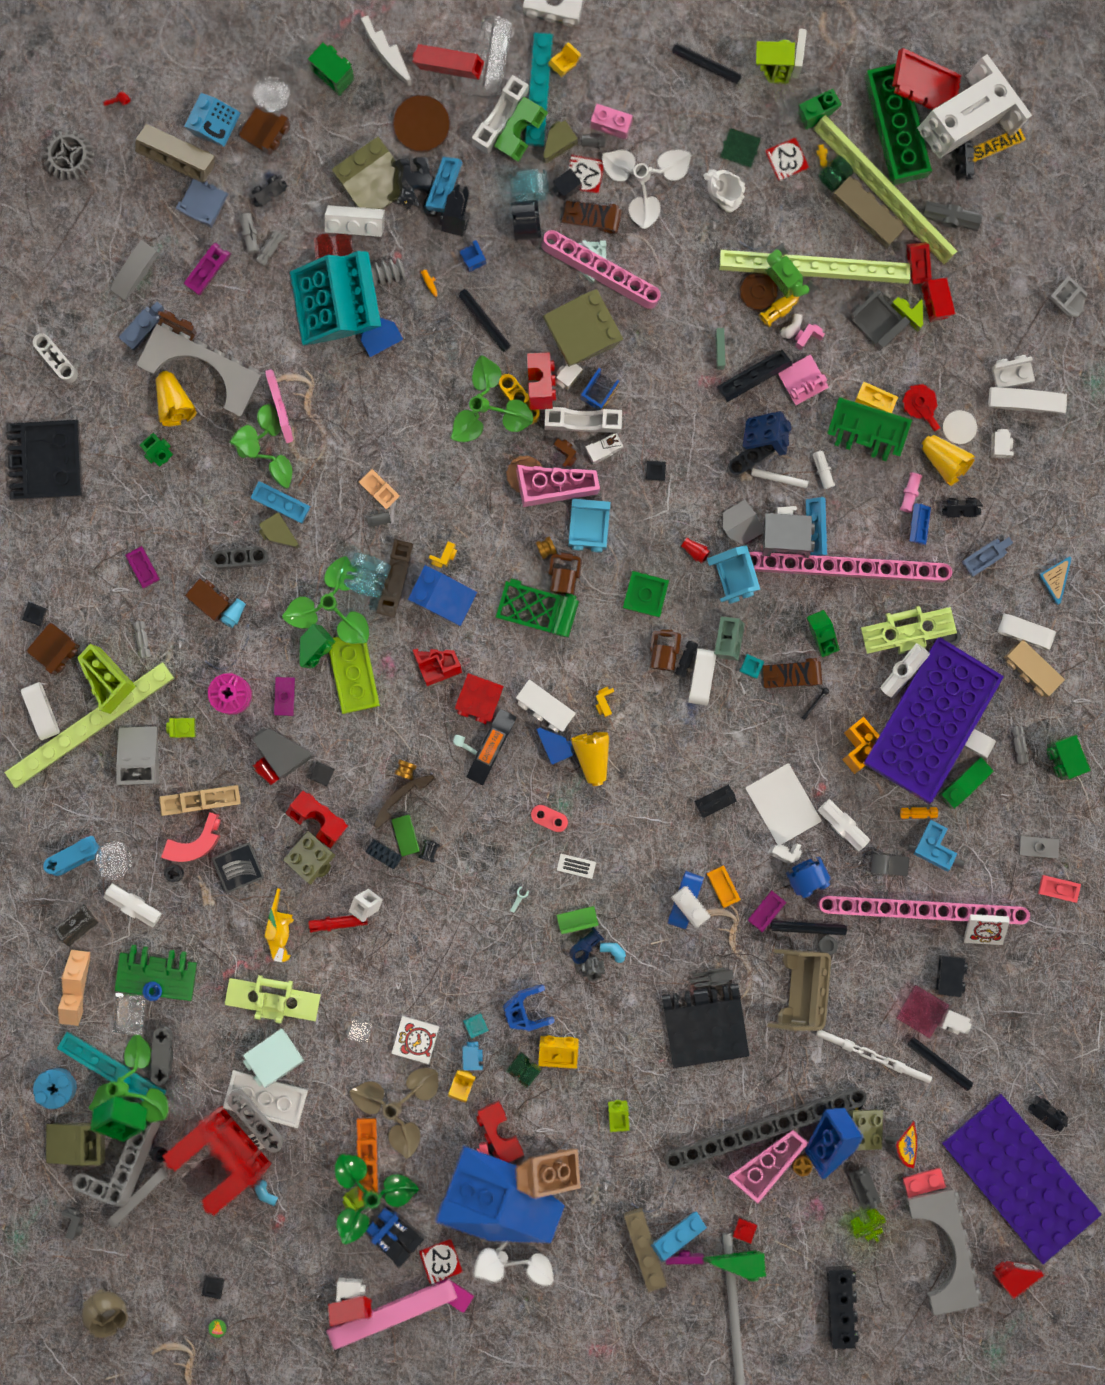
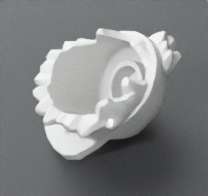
M715 169L708 170V173L703 175L704 179L708 181L707 190L712 200L719 203L726 212H732L740 206L742 199H744L743 193H745L746 187L745 183L737 175L726 170L717 171Z

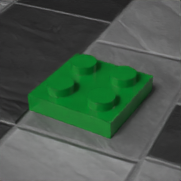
M632 571L623 609L660 618L669 580Z

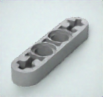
M240 1089L232 1090L227 1099L229 1106L269 1152H278L284 1142L281 1134L244 1091ZM234 1096L236 1098L239 1096L241 1098L240 1101H234ZM247 1109L252 1110L254 1117L248 1118L245 1116L244 1111ZM264 1124L267 1131H258L257 1125ZM275 1140L278 1141L277 1145H276V1144H273V1145L270 1144L271 1141H275Z
M159 1169L129 1199L125 1206L121 1207L107 1220L113 1228L168 1175L164 1169Z

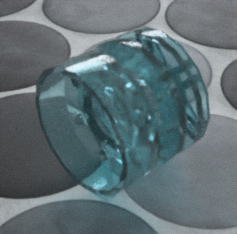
M354 553L350 566L357 571L347 572L346 576L351 579H344L343 585L355 593L380 598L382 592L377 588L383 589L385 585L378 581V578L387 579L391 565L369 555Z

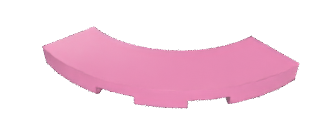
M272 369L265 371L266 378L273 396L286 443L293 442L291 427L289 426L288 416L282 402L274 371Z

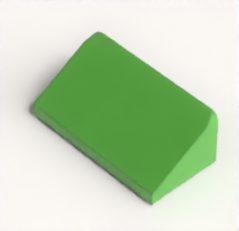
M410 814L392 819L401 856L420 852Z

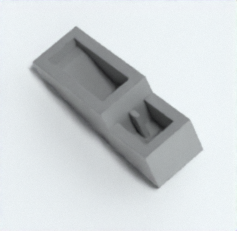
M141 240L121 268L110 290L126 301L149 272L148 268L159 256L158 252Z

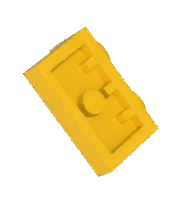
M863 381L855 402L892 413L898 397Z
M551 1035L540 1036L538 1066L577 1069L579 1039L573 1037H554Z

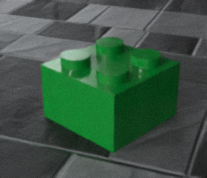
M322 42L308 58L311 71L340 96L354 80L352 64L345 57L340 58L333 46L330 44L327 46Z
M1077 735L1067 736L1047 744L1048 749H1046L1049 759H1053L1055 764L1053 769L1057 778L1060 777L1061 780H1068L1091 771Z
M114 1096L94 1108L90 1130L125 1142L145 1130L148 1108L142 1107L139 1103L126 1101L123 1097Z

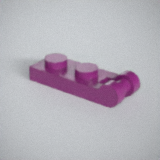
M216 242L213 243L183 284L200 296L223 264L230 258L231 253L227 250H222ZM215 254L219 256L217 261L212 258Z

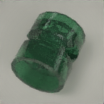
M837 155L830 161V166H825L818 173L820 181L832 192L842 185V180L846 181L849 176L851 177L854 174L851 165L840 155Z
M520 1052L505 1071L513 1078L518 1077V1082L525 1088H528L539 1075L542 1068L534 1062L530 1063L529 1057Z

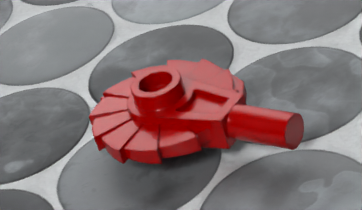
M924 384L910 386V390L904 394L905 396L902 401L904 403V411L910 417L913 416L916 419L923 418L925 421L927 420L933 431L936 432L940 429V426L933 417L934 411L938 406L935 392Z

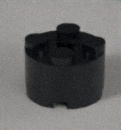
M538 200L512 202L515 240L542 238Z

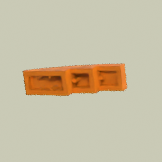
M357 1118V1156L363 1159L367 1165V1174L359 1182L366 1190H373L378 1194L377 1118ZM358 1187V1201H362L363 1191Z

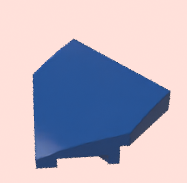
M380 317L381 327L361 333L360 340L369 357L404 340L395 322Z

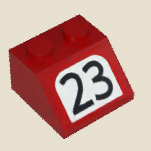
M1012 1261L999 1263L995 1266V1271L992 1272L1013 1299L1045 1276L1033 1264Z

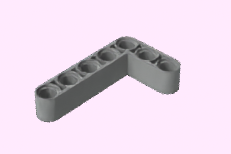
M160 1121L150 1122L147 1127L145 1124L144 1131L127 1140L110 1183L93 1176L78 1174L72 1182L74 1189L110 1205L125 1206L132 1195L159 1129ZM142 1137V1143L138 1145V1140ZM135 1156V1161L131 1164V1158ZM127 1174V1180L123 1182V1177ZM84 1180H86V1181H87V1184H86V1186L83 1188V1182H84ZM103 1186V1192L99 1194V1189ZM119 1193V1199L116 1201L115 1197Z

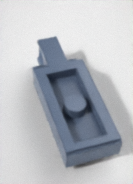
M156 302L151 308L147 306L119 338L133 351L136 350L153 331L156 324H158L160 317L157 313L158 311L162 312L164 307L159 302Z
M1010 537L1002 542L999 539L993 540L961 562L970 576L973 577L1004 557L1007 553L1005 548L1013 544V541Z

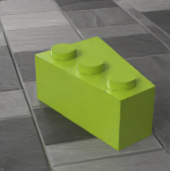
M780 40L779 42L757 41L756 65L760 66L761 72L764 71L766 79L769 83L789 84L795 62V42H790L789 40Z

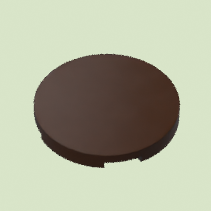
M418 95L410 97L400 104L394 115L393 127L397 139L405 148L413 152L426 153L444 143L450 131V119L446 108L441 102L430 96Z

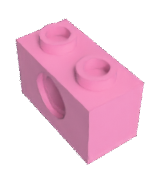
M596 104L590 128L626 140L633 115Z

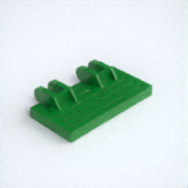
M839 397L827 434L835 436L837 428H839L834 444L839 446L844 430L851 432L846 443L847 450L851 449L855 434H858L856 443L872 448L873 442L876 440L871 453L873 458L877 456L880 442L887 443L882 455V460L887 461L892 445H894L892 454L901 456L912 419Z
M131 945L130 955L129 953H120L115 991L143 995L142 990L146 983L157 982L162 988L160 997L192 1001L198 962L189 961L186 970L187 952L182 951L180 954L179 969L173 968L175 950L169 951L168 958L150 956L149 965L147 964L149 948L146 946L142 949L141 964L135 963L137 945ZM153 988L149 989L150 995L154 994Z

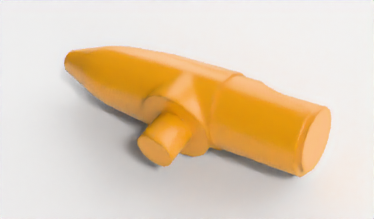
M426 269L422 270L421 274L430 292L437 297V289L434 285L435 277L431 278Z

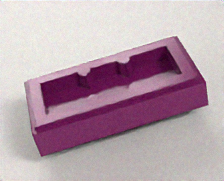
M143 546L125 555L143 589L160 581Z
M276 677L275 716H294L296 678Z
M771 890L747 920L763 932L787 902Z
M680 1250L679 1253H674L665 1260V1264H705L703 1261L704 1254Z

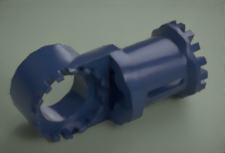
M592 927V931L584 938L581 937L580 941L571 947L569 956L576 964L586 962L592 948L599 941L604 940L601 934H598L599 932L595 927ZM578 951H583L581 957L575 958V954Z

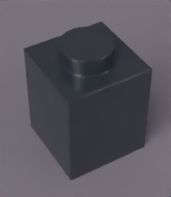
M571 168L552 181L554 194L557 198L561 197L564 201L582 188L581 181Z

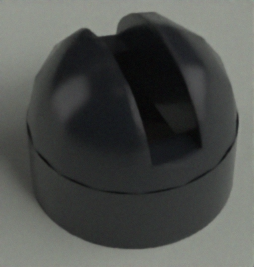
M155 1146L152 1148L150 1157L153 1161L162 1163L165 1160L162 1156L167 1153V1150L161 1146Z

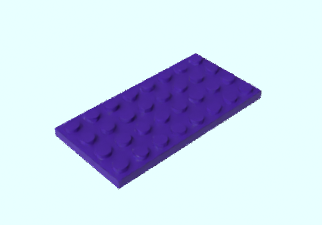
M941 637L936 638L929 650L930 655L919 667L863 763L929 805L934 800L1004 678L1003 675Z
M1001 1093L942 1142L943 1146L1043 1265L1102 1215Z

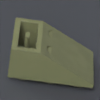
M91 1123L46 1124V1163L101 1165L105 1162V1135L90 1130Z

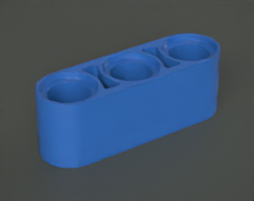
M685 871L679 890L686 886L688 890H691L693 896H696L695 899H697L704 877ZM674 902L667 924L686 930L689 920Z

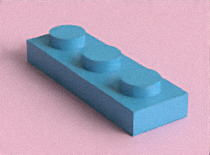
M442 158L425 205L428 210L444 212L447 196L453 190L462 166L460 159Z
M260 481L250 497L252 500L303 524L311 508L309 505Z
M823 497L806 499V516H812V523H815L814 535H811V540L815 542L814 552H810V555H827L826 499Z
M697 1211L692 1212L651 1244L661 1262L665 1261L707 1227Z

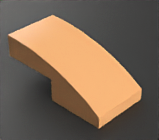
M373 469L358 482L386 510L399 498V495Z

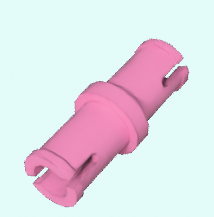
M910 473L907 488L903 492L905 495L900 507L901 511L907 513L913 511L915 498L919 495L918 488L922 475Z

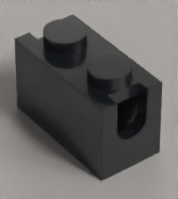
M939 955L936 994L961 997L962 993H965L966 982H963V978L968 970V963L965 962V958Z

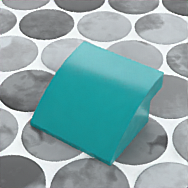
M356 251L347 256L326 255L290 271L302 345L337 340L381 327L368 252Z

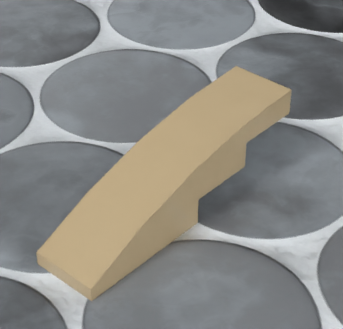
M238 785L158 797L161 816L241 804Z

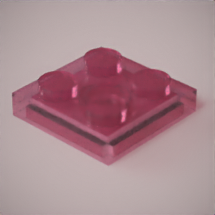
M914 985L896 1019L926 1037L931 1038L949 1005Z

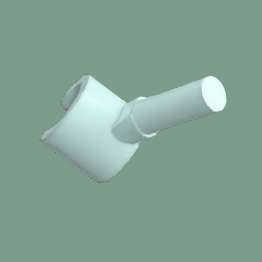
M455 735L454 745L476 755L477 750L464 743L465 737Z
M519 887L517 890V898L510 909L513 913L522 899L528 896L529 891H527L525 896L520 895L519 891L522 887Z

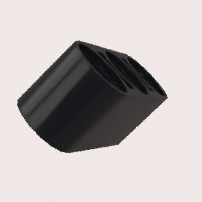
M763 446L747 449L729 462L727 472L732 477H739L772 456L776 450L773 447V450L766 451ZM754 453L757 456V460L754 462L749 461L747 454ZM734 463L739 464L741 471H733L731 465Z

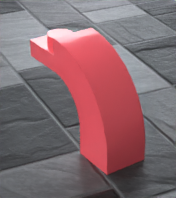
M209 812L201 836L192 843L186 844L167 839L161 858L176 862L197 860L208 854L220 838V835L213 833L214 830L217 831L221 822L218 819L219 815Z

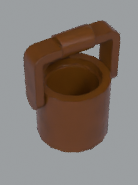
M570 553L553 554L551 556L549 575L552 576L550 592L574 595L576 578H580L582 559L580 557L573 556ZM555 559L578 561L577 571L554 568Z
M661 629V631H654L652 633L650 668L663 671L675 670L676 655L679 653L681 643L680 633L669 629ZM658 635H661V637L675 636L674 647L657 645Z

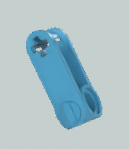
M94 836L86 837L47 858L43 864L44 870L54 876L63 875L99 857L102 854L100 846Z

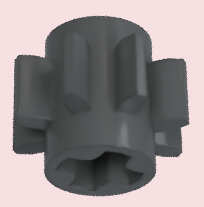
M589 957L585 963H581L583 977L587 976V979L590 981L599 980L602 976L601 974H605L604 961H599L597 957Z

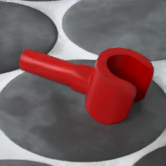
M119 92L117 97L104 101L103 105L107 106L120 101L121 105L124 106L129 104L131 99L125 92Z

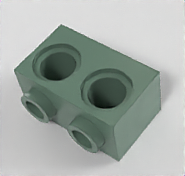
M720 618L714 653L720 659L739 661L745 626L743 621L738 618Z

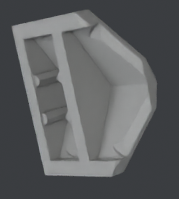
M1068 276L1052 292L1049 298L1068 316L1078 317L1083 311L1087 292Z
M745 499L723 512V529L730 539L744 545L763 533V527L756 513Z

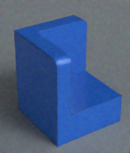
M477 240L473 241L472 246L460 251L469 272L486 265V259Z

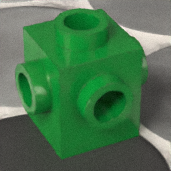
M154 432L139 445L146 453L144 457L151 464L155 462L159 467L168 462L170 457L174 455L169 450L171 445L164 438L160 440Z

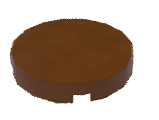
M765 273L748 275L740 287L742 302L746 307L754 311L768 309L775 302L778 294L777 285Z

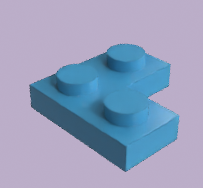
M930 820L914 851V855L948 872L957 853L940 845L948 828Z

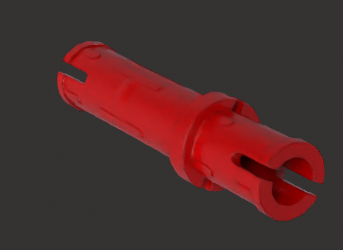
M354 915L334 918L328 916L326 919L309 920L310 933L326 930L331 932L339 928L368 925L367 918L365 922H362Z

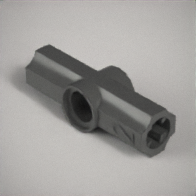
M927 201L923 211V216L926 219L941 222L942 225L949 228L961 227L978 231L982 220V214L963 210L961 206L955 204L942 205Z

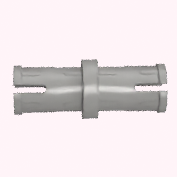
M251 213L239 216L243 229L241 234L245 239L248 254L259 251L255 236L257 231L254 229Z

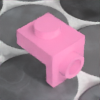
M809 324L805 331L800 330L795 338L797 341L795 347L802 350L811 335L821 341L825 335L822 332V328L815 324L813 326Z

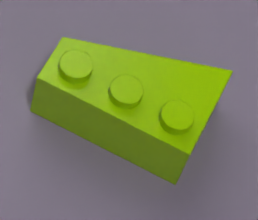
M90 644L77 657L84 675L92 687L91 691L97 699L99 710L111 714L132 692L136 685L100 647Z

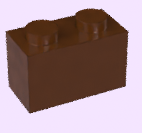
M199 579L185 596L213 621L217 622L221 618V614L231 605L227 602L230 598L223 592L218 594L213 590L215 586L209 580L203 581Z

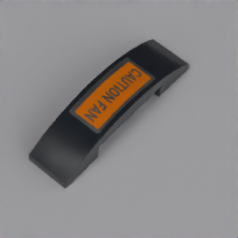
M502 709L499 710L466 778L482 786L484 785L517 719L516 716Z

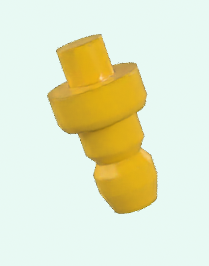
M824 144L818 145L819 150L816 153L819 156L821 167H825L828 164L826 159L828 149H824Z

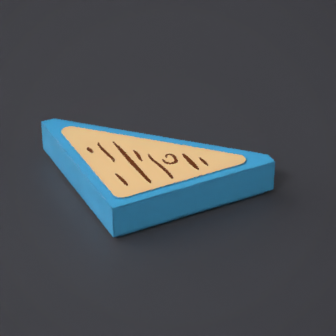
M1070 556L1039 574L1057 605L1062 601L1072 559Z

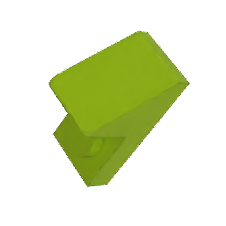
M897 297L891 306L902 318L906 317L910 321L909 324L918 332L923 326V300L921 299L911 309L910 304L905 299Z

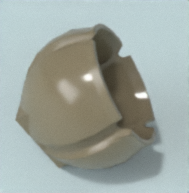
M101 1288L83 1303L82 1321L85 1328L94 1337L105 1338L117 1333L116 1329H122L128 1320L125 1302L113 1292L104 1291Z

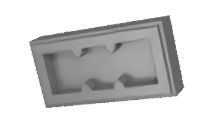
M1020 836L1019 855L1058 858L1060 839Z

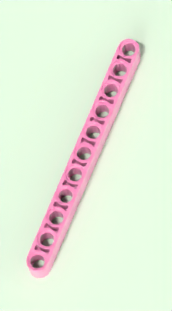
M749 552L750 556L756 559L754 569L758 572L923 582H944L952 576V568L945 563L815 555L805 558V555L771 553L769 557L763 556V552ZM767 558L774 559V567L766 565L765 561ZM785 560H793L794 568H787ZM810 560L813 563V569H806L804 561ZM825 561H828L832 564L831 571H827L823 568V563ZM847 562L851 565L850 572L843 570V563ZM862 564L870 566L871 570L869 573L862 571ZM881 565L889 567V574L881 572ZM901 566L908 568V575L900 573L899 569ZM920 567L927 569V576L923 577L919 574ZM939 568H943L946 571L947 575L945 578L938 575Z
M822 896L817 902L818 909L827 914L968 921L971 914L977 915V910L983 908L985 915L996 916V912L1002 909L1004 916L1009 917V924H1025L1030 919L1029 911L1019 906L844 896ZM825 899H829L832 903L831 908L828 910L822 907V902ZM845 900L851 903L848 911H844L841 907L842 902ZM864 901L870 904V909L867 912L861 910V904ZM884 902L889 905V910L886 913H882L880 910V906ZM904 903L908 906L906 914H902L899 910L900 906ZM921 905L927 906L928 911L925 915L919 913ZM941 906H945L947 909V913L944 916L938 914V909ZM960 907H964L966 914L960 918L957 911ZM1018 910H1021L1024 914L1020 921L1015 917Z

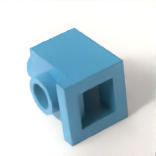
M477 1041L467 1042V1045H463V1070H483V1064H479V1061H483V1050H479Z

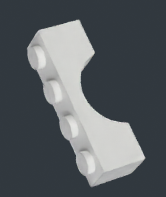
M512 75L502 90L494 110L480 124L473 135V146L489 155L496 143L497 137L506 127L507 120L516 110L518 102L529 93L528 84Z
M562 407L545 409V430L621 433L622 410L576 411Z

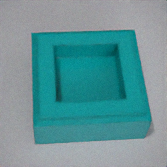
M746 654L739 672L757 679L764 661Z
M481 1013L463 1021L471 1039L489 1031Z

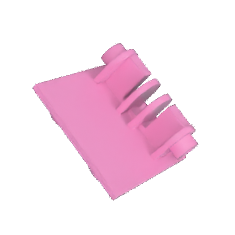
M811 354L778 373L795 405L829 388L826 383V376L821 374Z

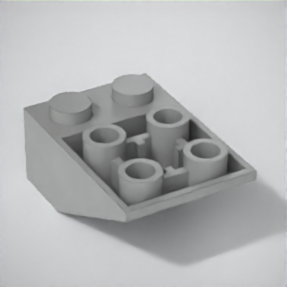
M158 726L119 728L116 762L117 785L159 784Z

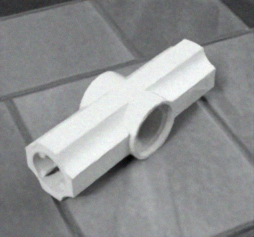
M916 643L905 658L895 664L893 672L880 687L881 690L894 699L904 685L913 679L918 668L930 655L929 652ZM907 667V672L903 675V669Z
M830 799L817 810L831 824V827L858 852L870 841L868 836L856 826V822L848 814L843 813Z
M115 884L110 885L103 897L121 908L120 910L125 914L141 920L152 928L157 924L162 915L161 912L146 904L139 896L128 893Z

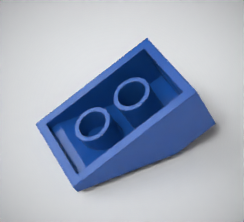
M425 565L408 600L461 627L477 592Z
M845 1108L825 1110L804 1151L821 1179H826L856 1151L863 1136Z

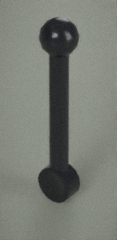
M828 688L822 689L821 695L801 717L803 720L808 717L821 699L829 694Z

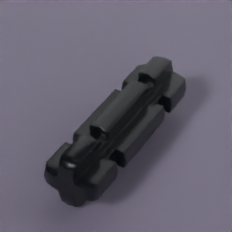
M693 641L687 642L685 647L687 649L684 650L679 661L680 666L675 671V674L679 677H686L688 672L686 669L690 667L695 655L693 652H696L698 644Z

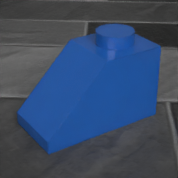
M542 728L536 729L552 765L573 756L574 748L571 740L567 741L565 737Z

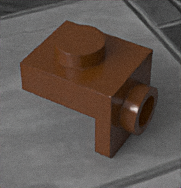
M558 438L554 443V448L567 457L562 464V468L566 469L568 466L571 468L577 460L575 457L577 452L571 448L573 445L565 439L561 441Z

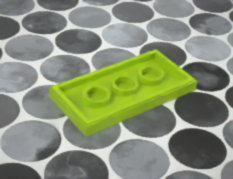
M339 637L333 638L336 642L332 645L329 653L342 714L379 707L380 703L367 642L349 644L342 641Z

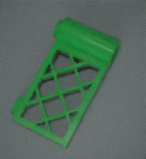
M512 578L510 582L506 581L496 618L569 638L579 601L576 600L577 596L568 593L565 596L541 591L521 585L522 581ZM509 586L517 588L520 593L519 596L512 600L507 595ZM530 592L535 593L539 600L528 605L524 596ZM522 597L526 607L516 611L512 602ZM548 597L556 599L554 606L548 610L542 602ZM540 602L545 612L535 617L530 607ZM509 604L515 612L509 617L501 615L503 607ZM529 609L533 618L527 622L522 621L519 614ZM545 614L550 619L548 628L540 626L537 621L538 618Z

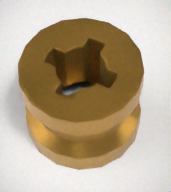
M550 536L546 537L544 541L535 542L542 559H546L550 554H557Z
M399 759V767L395 770L394 774L412 780V773L416 770L417 765Z
M798 1155L792 1162L794 1172L802 1177L811 1173L813 1167L811 1161L805 1155Z

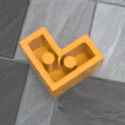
M864 717L844 732L856 748L842 760L854 774L866 766L863 763L879 737V734Z

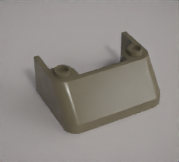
M774 949V953L784 954L783 963L785 967L792 969L788 1007L782 1008L778 1014V1023H767V1027L791 1031L822 1030L825 1027L831 970L830 955L823 952Z

